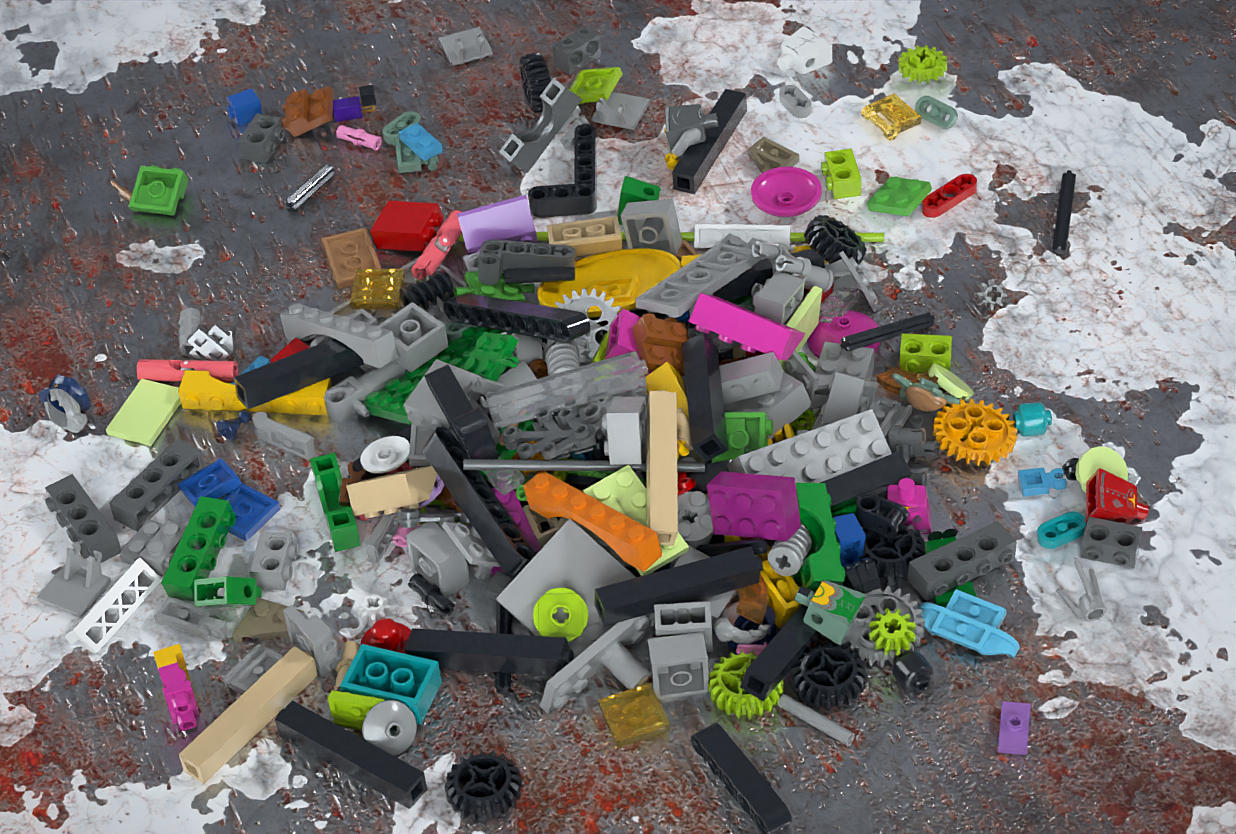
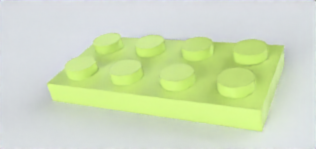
M629 465L583 490V493L647 527V489ZM679 532L677 533L674 546L660 545L663 555L645 572L637 569L641 576L654 572L688 552L689 546Z

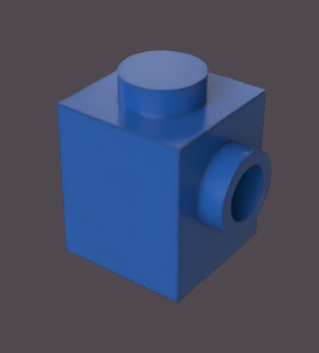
M252 88L227 97L229 106L226 107L230 119L234 118L238 126L251 122L256 113L263 114L260 100Z

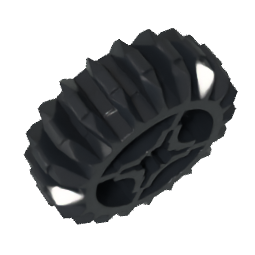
M529 53L521 56L519 61L521 82L530 109L534 113H542L543 103L540 95L551 82V77L544 57L540 53Z
M818 215L807 225L804 233L805 241L809 244V248L815 250L829 264L841 260L842 258L839 253L844 251L848 259L853 257L857 265H860L867 251L865 243L861 241V237L854 230H851L842 221H838L834 217L830 218L828 215Z
M901 523L898 527V534L894 538L884 537L875 531L863 527L866 538L863 555L859 557V560L866 557L874 560L879 579H884L886 584L889 580H894L898 583L900 578L908 581L909 562L926 554L924 538H922L920 531H915L913 525L906 526L905 523Z
M830 641L827 646H822L818 642L815 649L808 646L806 653L803 652L801 658L797 660L791 672V680H793L794 692H797L799 700L805 699L807 706L815 704L817 710L824 706L829 712L831 707H837L841 710L842 704L850 707L852 700H859L860 693H864L867 673L864 661L861 660L859 653H853L851 647L843 649L842 644L832 646Z
M481 750L480 755L474 756L470 752L468 759L460 757L459 764H452L451 772L447 773V782H445L447 801L449 805H452L455 813L460 812L463 819L470 816L471 820L475 822L478 818H482L485 823L489 817L497 820L498 814L508 815L509 808H515L516 800H520L523 787L518 767H515L512 759L507 760L504 753L497 756L493 750L489 755H485L483 750Z

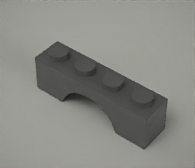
M555 78L551 80L540 95L543 111L536 125L527 132L520 134L512 133L499 151L511 163L527 173L582 100Z

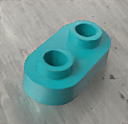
M1067 512L1042 523L1037 529V542L1044 548L1054 549L1082 537L1087 525L1085 523V516L1078 512Z

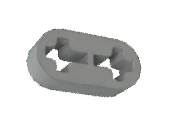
M794 85L781 87L779 91L780 103L796 118L810 116V99Z

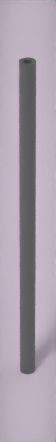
M464 459L463 470L618 471L629 465L634 472H646V461H643L642 464L610 465V461ZM677 461V472H705V462Z

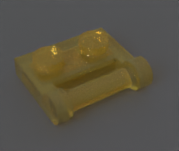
M895 93L865 106L861 111V116L873 122L890 141L894 140L899 133L921 124V116ZM880 112L893 124L888 125L877 113Z

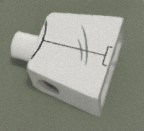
M803 26L782 42L781 58L777 60L778 67L782 71L792 68L800 74H806L832 63V44Z

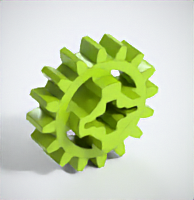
M917 45L914 50L907 48V52H902L901 57H899V73H902L903 78L909 77L910 82L917 80L919 84L922 81L930 83V79L938 81V76L943 77L944 72L947 71V57L943 56V51L936 52V47L929 49L928 45L921 48Z

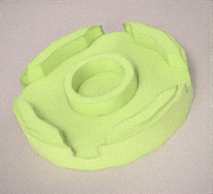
M934 363L928 370L929 376L931 378L934 375L938 377L936 381L938 385L956 398L961 399L963 397V400L968 402L974 395L973 390L965 382L946 368Z
M1102 446L1091 448L1080 456L1076 464L1075 475L1085 493L1086 482L1099 468L1128 481V469L1125 461L1119 453L1111 448Z

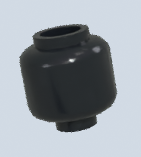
M906 651L898 655L894 660L892 673L903 690L908 693L923 692L930 686L934 675L933 668L921 653Z

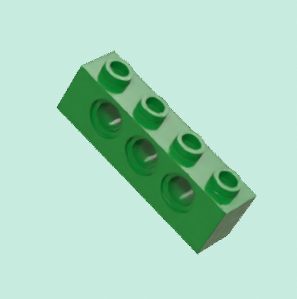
M200 496L161 582L168 597L194 602V580L207 579L211 571L215 569L219 552L224 548L230 527L234 526L236 514L229 501Z

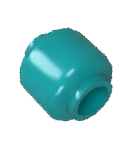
M1041 402L1022 403L1017 407V411H1013L1014 428H1017V431L1023 437L1043 435L1047 431V425H1052L1051 411L1046 410Z

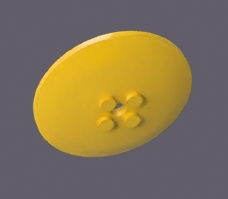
M633 248L598 253L575 261L576 277L574 281L541 283L537 296L540 305L558 308L555 302L564 304V294L571 299L573 298V290L580 296L583 288L586 289L588 295H591L592 290L596 289L597 297L605 292L606 301L611 298L615 299L612 304L613 308L621 306L617 313L622 309L631 311L636 309L635 298L681 269V265L677 257L657 249ZM592 306L588 310L589 318L601 317L602 311L598 306Z

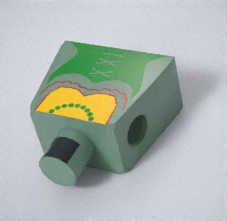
M822 581L816 592L801 586L794 601L808 607L803 619L807 625L841 645L857 617L866 595L829 581Z

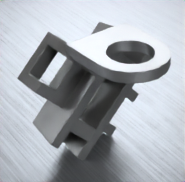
M218 320L208 331L199 324L197 330L187 337V342L193 346L189 354L196 360L224 361L230 354H234L236 350L235 326H230L229 330L225 332L219 327L221 322Z

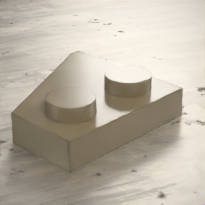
M764 136L749 148V156L761 173L778 167H793L799 162L798 153Z
M257 597L256 604L250 607L232 634L234 641L243 642V637L258 636L259 640H270L275 637L280 639L289 638L283 610L289 606Z

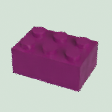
M721 471L707 484L714 534L788 541L801 527L795 477Z

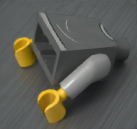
M700 104L665 107L664 132L667 136L670 151L673 153L666 154L664 160L670 170L673 171L680 161L677 157H681L689 146L707 140V128L719 126L717 113L704 115Z

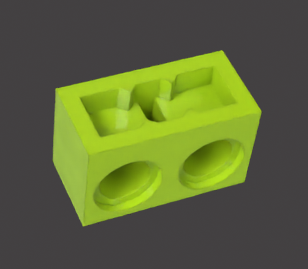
M852 148L824 152V162H821V171L823 176H827L825 177L827 191L831 190L833 199L861 196V175Z
M902 334L900 372L928 374V370L934 363L950 371L952 336Z

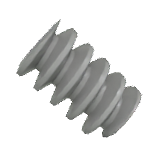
M567 342L554 344L546 353L551 390L556 395L562 397L576 395L581 390L583 382L578 352L574 345Z
M803 524L788 541L776 540L767 555L770 566L780 575L792 576L796 574L811 549L812 540Z

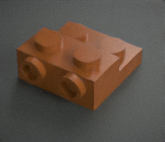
M330 86L317 89L312 94L303 89L293 92L286 97V103L282 105L285 117L281 119L284 129L289 130L296 137L332 120L334 91Z
M654 314L641 316L632 327L643 369L655 371L668 362L679 371L680 375L685 376L682 343L689 340L685 323H679L676 318L672 317L665 320L658 319Z

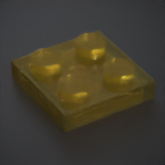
M356 269L350 300L351 309H399L401 302L399 289L404 284V269Z
M651 683L598 699L600 711L617 748L670 731V724Z

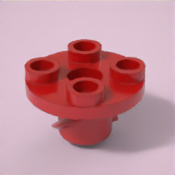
M382 618L377 620L366 631L361 639V644L406 654L404 649L411 630L404 624L395 622L391 618Z

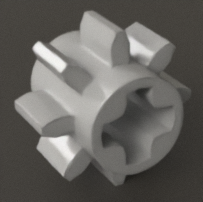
M994 279L988 280V286L985 283H979L981 289L979 292L974 293L975 296H979L980 302L978 305L987 304L988 310H993L994 304L1003 306L1001 300L1007 296L1001 289L1004 284L994 285ZM987 292L994 293V297L987 296Z

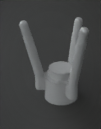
M1074 558V564L1086 593L1079 598L1080 603L1078 606L1060 588L1056 592L1075 611L1079 619L1085 617L1087 621H1096L1104 616L1106 607L1102 601L1095 572L1093 569H1089L1093 593L1079 559Z

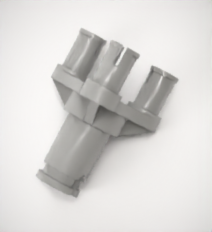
M756 241L752 246V255L754 257L769 259L772 263L773 275L779 271L805 279L804 289L811 290L812 287L817 286L822 288V292L825 293L831 288L833 284V273L831 270L811 265L808 258L792 256L785 245L778 243L771 245ZM756 283L751 291L753 298L757 291L760 292L764 285Z

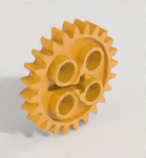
M960 399L959 405L950 404V407L944 406L942 411L937 412V417L934 419L933 436H936L935 441L941 443L940 450L948 449L947 456L957 455L956 461L965 458L966 464H969L971 460H975L977 466H980L981 461L990 465L991 459L999 463L1001 457L1007 458L1008 452H1013L1017 440V428H1014L1015 421L1009 420L1010 414L1002 415V408L993 409V403L985 406L983 400L979 404H975L974 400L970 399L969 403L966 404L963 399Z

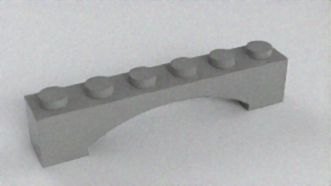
M300 303L290 305L286 311L280 313L286 340L292 341L297 337L305 343L318 335L329 336L354 350L363 359L364 364L377 368H382L399 358L393 331L366 324L363 321L349 319V317L335 315L332 312L307 307Z

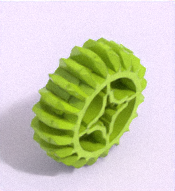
M741 649L739 655L730 652L729 659L721 657L719 664H714L709 675L708 692H710L713 704H717L719 711L725 710L727 716L735 713L738 720L742 715H747L750 720L753 714L761 717L763 710L771 712L772 705H778L779 697L783 694V680L764 702L740 688L747 668L757 658L753 650L750 654H745Z

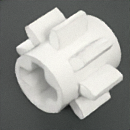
M376 594L363 598V606L357 607L362 625L368 624L370 627L377 620L392 615L391 606L388 605L387 598H381Z

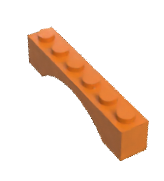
M540 471L523 485L531 510L547 519L563 517L585 526L603 539L624 562L642 572H645L663 556L657 532L547 472Z

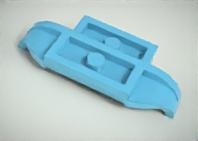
M955 589L946 608L926 602L921 603L918 608L923 611L921 618H924V627L930 634H935L975 650L981 655L1007 654L1015 658L1020 648L1019 643L1012 636L999 630L1007 614L1006 609Z

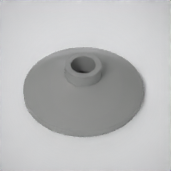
M387 700L380 702L370 709L364 719L362 728L363 738L393 756L399 755L412 744L415 738L416 719L411 709L399 701ZM396 725L397 730L395 734L391 735L390 728Z

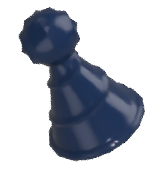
M243 410L240 411L237 418L217 421L218 435L233 441L240 425L251 420L250 412Z

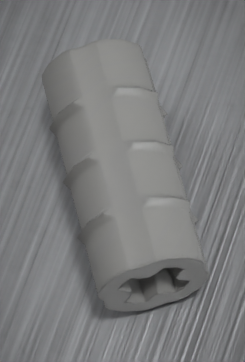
M195 308L184 309L180 313V338L178 340L180 341L181 354L186 357H192L189 351L193 347L187 342L188 335H192L197 330L199 324L203 326L200 311Z

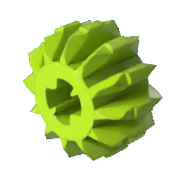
M888 608L885 609L884 615L876 613L875 621H871L869 624V629L871 630L869 639L870 641H875L874 648L876 650L884 647L885 655H888L890 650H894V653L898 656L900 648L906 651L910 649V642H914L916 639V634L914 633L916 625L914 622H910L911 616L909 613L901 616L899 608L896 609L895 613H891Z

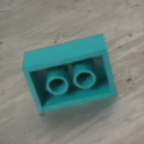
M361 644L340 688L341 692L376 697L385 701H399L411 709L415 716L416 724L422 725L442 680L438 661Z

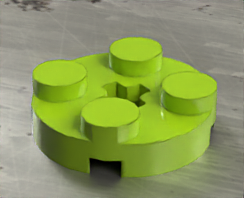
M554 588L544 593L535 604L533 622L540 636L565 637L568 643L579 638L588 623V608L584 600L571 589ZM560 608L563 609L565 614H569V618L564 619V623H558V620L553 619L552 616L557 614Z

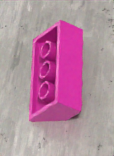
M703 293L699 294L689 322L696 324L695 329L700 332L709 334L710 331L719 334L718 339L732 344L733 340L742 344L741 349L754 354L756 350L765 354L774 352L778 361L779 359L787 361L805 335L804 332L719 297Z

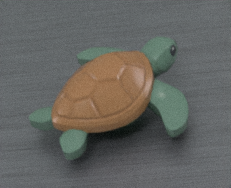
M896 373L892 375V378L902 387L899 391V398L902 401L909 402L917 410L925 412L936 411L947 404H959L961 401L950 395H944L938 389L939 385L930 380L920 378L918 383H911L910 380Z

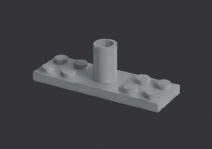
M719 243L635 298L636 308L647 310L649 313L667 314L672 318L680 317L689 310L691 317L700 293L713 295L715 291L737 278L746 270L751 269L753 265L761 261V258L754 257L752 249Z
M655 612L615 624L547 681L540 707L547 714L555 707L560 709L569 700V695L574 691L577 693L582 691L588 684V679L604 666L632 693L637 691L649 679L651 672L626 647L632 642L634 644L640 642L646 635V630L651 626L655 628Z

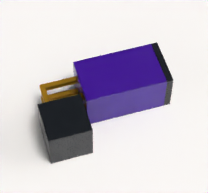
M373 85L359 87L360 98L356 96L333 100V123L363 118L362 113L375 111L374 105L377 104ZM368 107H372V108H373V109H368V110H362V108H368Z

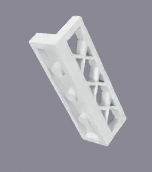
M695 224L694 248H713L731 233L746 243L755 238L766 244L778 243L790 249L792 225Z
M138 558L126 568L64 637L71 644L79 639L93 654L97 653L162 579L141 558ZM141 571L152 581L148 587H138L137 576ZM122 592H133L134 603L132 605H122ZM106 610H116V623H105L104 612ZM90 628H100L101 639L97 644L85 634Z

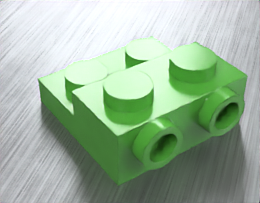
M150 165L149 167L140 166L129 208L131 211L174 216L179 199L183 200L189 179L184 171L179 168L163 169L155 165Z
M726 412L725 421L729 450L713 458L712 463L734 460L738 456L768 446V435H773V420H768V415L765 412Z

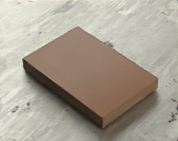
M367 227L321 238L337 289L384 278Z

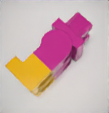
M180 644L154 651L153 654L163 684L162 689L172 723H179L181 731L196 727L195 718L200 715Z

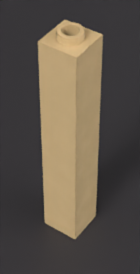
M658 390L650 391L646 405L647 527L657 532L660 545L674 546L678 533L677 393Z
M295 646L291 648L179 753L184 772L205 784L318 676L316 660L313 655L307 651L303 652Z

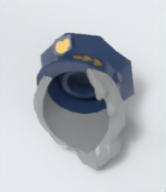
M57 374L50 381L49 388L40 391V401L45 405L51 422L72 433H78L84 428L88 421L84 413L91 407L87 391L73 378Z
M748 600L738 601L725 609L722 618L716 620L715 633L720 641H727L728 646L735 651L738 644L764 645V642H767L768 645L777 635L776 616L774 610L768 605L756 604Z

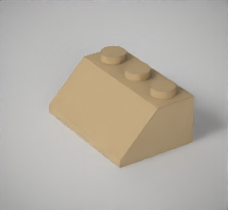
M617 216L546 225L549 244L571 246L575 249V257L584 258L598 253L622 249V236Z
M431 465L346 485L353 515L364 514L365 519L381 515L380 511L384 510L385 515L398 512L400 510L399 507L404 509L420 508L419 502L429 500L438 474Z

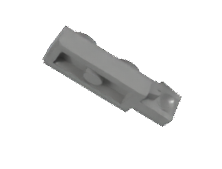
M170 597L167 598L154 616L158 624L200 637L211 635L213 638L224 640L229 633L226 621H222L218 616L214 615L213 610L194 607L193 604Z

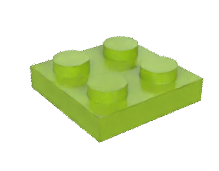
M620 67L581 70L570 90L582 99L579 104L599 102V98L607 101L621 78L622 71Z

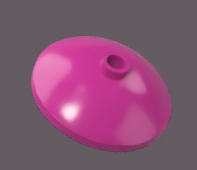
M797 167L770 169L760 174L751 186L753 203L763 212L777 217H794L804 214L818 204L822 195V187L818 178L811 172Z
M836 310L819 317L818 325L807 339V344L810 351L817 358H820L824 342L842 344L841 339L845 336L879 326L872 318L863 313L853 310ZM881 342L874 343L864 347L873 348L875 354L878 351Z

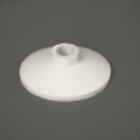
M388 436L378 439L368 445L363 451L360 458L362 467L371 473L392 471L400 467L409 458L410 444L405 438L399 436Z

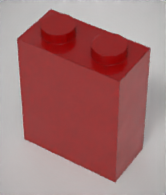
M388 201L370 230L376 249L423 252L444 223V215L441 213L438 203Z

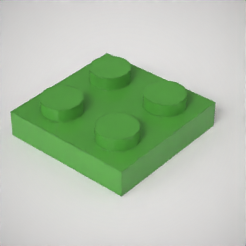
M890 176L867 202L868 210L908 217L932 190L931 183L918 179Z

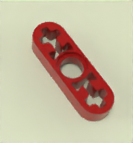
M961 174L927 195L922 201L923 215L929 218L939 217L975 194L977 191V178L972 174ZM945 194H953V195H955V196H954V197H945L944 195H945Z

